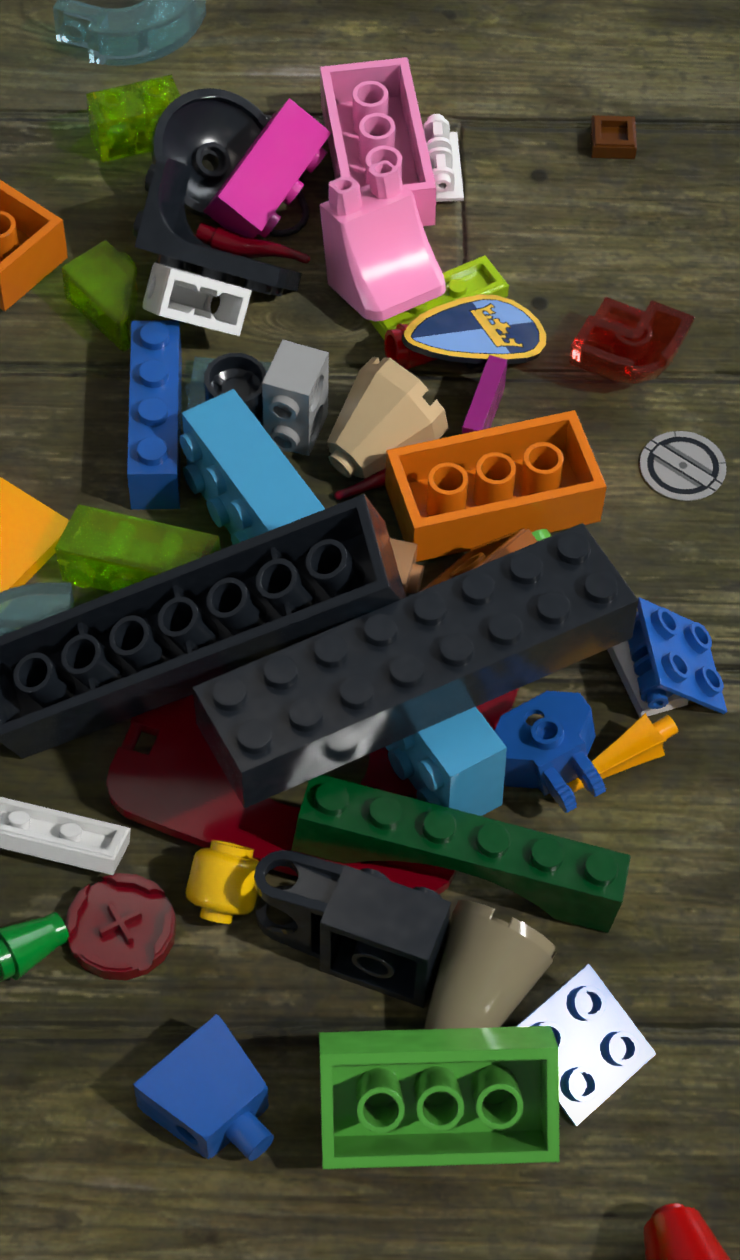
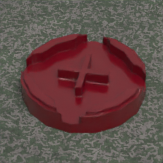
M115 873L102 877L103 881L97 882L91 887L88 884L77 893L68 908L66 927L69 933L68 943L72 956L86 971L103 979L127 981L148 974L164 962L174 945L176 932L175 913L172 904L165 897V892L155 882L137 874Z

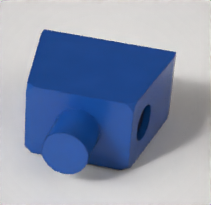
M217 1014L133 1084L137 1107L204 1158L214 1157L226 1145L232 1142L249 1161H253L261 1156L274 1140V1135L257 1119L269 1107L268 1088L224 1021Z

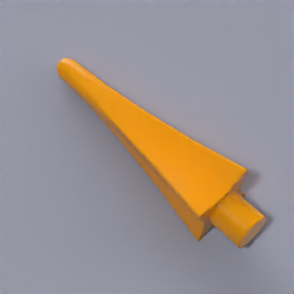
M644 713L628 730L591 762L601 778L604 779L631 767L665 756L663 743L678 733V728L669 715L662 717L652 724L646 713ZM579 778L566 784L572 789L573 793L585 788Z

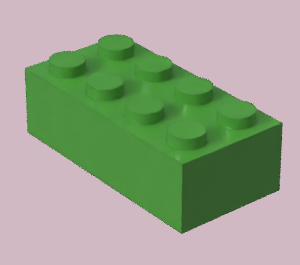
M551 1026L319 1032L323 1169L559 1162V1047Z

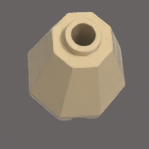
M372 357L359 370L327 440L331 453L329 461L345 477L350 478L354 475L359 478H367L386 468V450L440 439L449 429L445 409L437 399L429 406L422 397L428 391L427 387L419 378L391 358H383L379 361V357Z

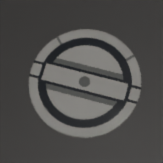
M673 431L661 434L644 447L640 457V469L646 482L658 493L676 500L692 501L707 497L722 485L726 476V462L719 448L707 438L692 432Z

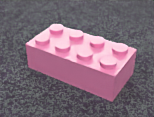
M408 57L320 67L321 107L325 128L331 132L328 137V144L335 180L343 176L352 177L359 183L360 187L370 184L368 176L370 165L382 160H388L398 168L402 184L413 192L422 225H435L436 184Z

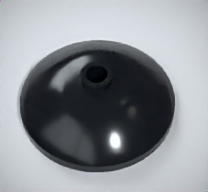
M215 88L190 91L170 103L159 117L154 127L151 141L153 164H156L158 157L161 155L191 165V175L184 202L185 209L198 216L213 220L203 212L269 120L250 101L230 91ZM202 160L209 161L213 166V171L207 170L203 166Z

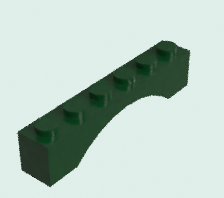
M325 775L308 780L291 849L342 864L363 861H400L456 870L485 879L513 891L539 906L556 920L609 933L622 905L631 855Z

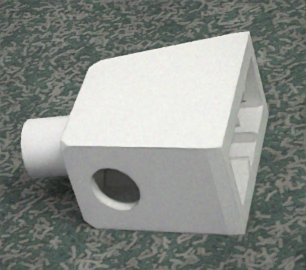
M154 263L143 301V309L158 316L240 336L252 290ZM220 296L219 308L216 313L212 314L210 309L212 298Z

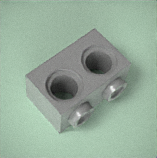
M282 340L262 382L263 428L281 451L296 452L309 456L328 415L329 352Z

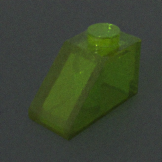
M104 240L61 267L65 298L124 352L131 347V321L135 319L138 298L136 276L138 272L135 263L128 254L118 252L109 242Z

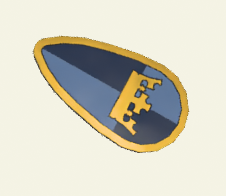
M479 294L445 303L420 314L410 322L404 331L402 343L409 350L445 361L465 363L469 369H473L480 364H486L489 355L507 359V364L526 363L537 359L546 346V332L540 321L527 308L515 301L498 295Z

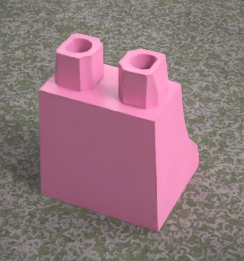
M382 160L370 165L368 169L370 184L360 187L359 183L352 177L343 176L329 182V201L319 204L328 285L360 315L372 321H384L442 296L446 292L444 275L426 237L414 194L402 184L398 168L388 160Z

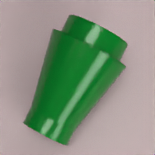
M56 912L41 918L0 928V981L10 977L14 980L20 979L57 947L68 942L69 933L67 927Z

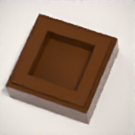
M591 116V158H636L635 117Z

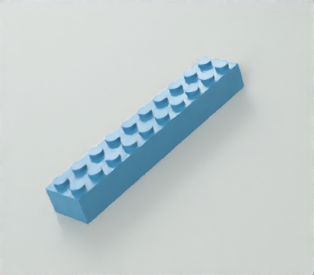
M234 389L182 412L184 434L179 436V441L187 459V466L183 467L184 478L194 494L200 492L207 501V508L212 520L218 527H226L231 534L233 545L325 509ZM473 707L386 746L393 770L401 780L407 778L417 790L418 800L479 816L502 805L507 747L477 707Z

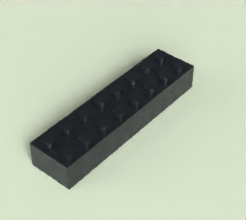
M365 494L1 635L0 743L22 759L193 695L192 687L405 598L404 588L385 521Z
M581 523L192 687L196 724L242 806L247 808L633 637L638 599L585 525Z

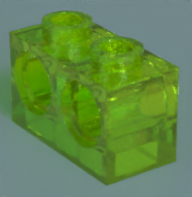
M172 75L86 94L90 134L102 163L151 151L152 135L159 117L170 103L180 97Z

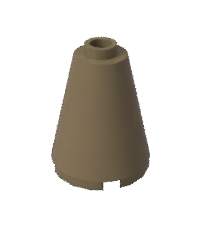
M459 900L451 913L424 1029L501 1027L553 963V958L556 954L554 952V944L541 933L514 917L508 923L492 917L495 911L494 908L469 900Z

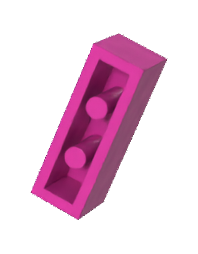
M289 98L274 113L203 212L229 231L250 238H255L258 234L266 238L281 218L275 213L280 204L284 202L288 206L303 188L304 183L299 178L305 169L312 173L327 154V151L322 146L331 132Z

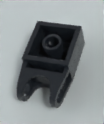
M279 850L271 852L260 860L254 874L256 891L261 897L256 908V919L259 928L266 936L320 959L321 972L424 1008L436 978L450 920V901L442 899L438 893L425 887L409 888L392 882L387 876L374 869L363 868L358 870L294 851ZM279 866L291 868L298 876L294 886L278 887L270 886L265 878L271 869ZM270 906L275 907L288 914L294 921L286 925L276 924L268 918L267 910Z

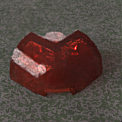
M605 297L595 316H588L572 343L569 362L574 367L617 383L639 384L656 379L671 365L694 324L695 316L652 300L647 309L642 311Z

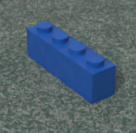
M178 320L131 321L127 460L131 510L180 509L181 445L179 436L181 435L182 351Z

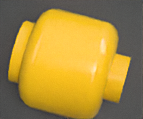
M212 840L210 848H202L195 853L187 883L186 897L192 904L201 907L200 918L222 924H232L233 915H247L253 911L258 895L254 883V874L259 863L257 859L252 858L254 849L234 843Z

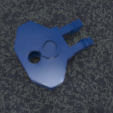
M545 691L501 715L494 731L507 747L505 786L537 788L544 796L550 793L565 813L577 808L575 795L572 789L566 785L572 780L579 778L586 790L594 797L606 791L603 779L587 757L596 735L591 707L581 693ZM539 714L544 717L538 719L532 726L526 723V719L530 715Z

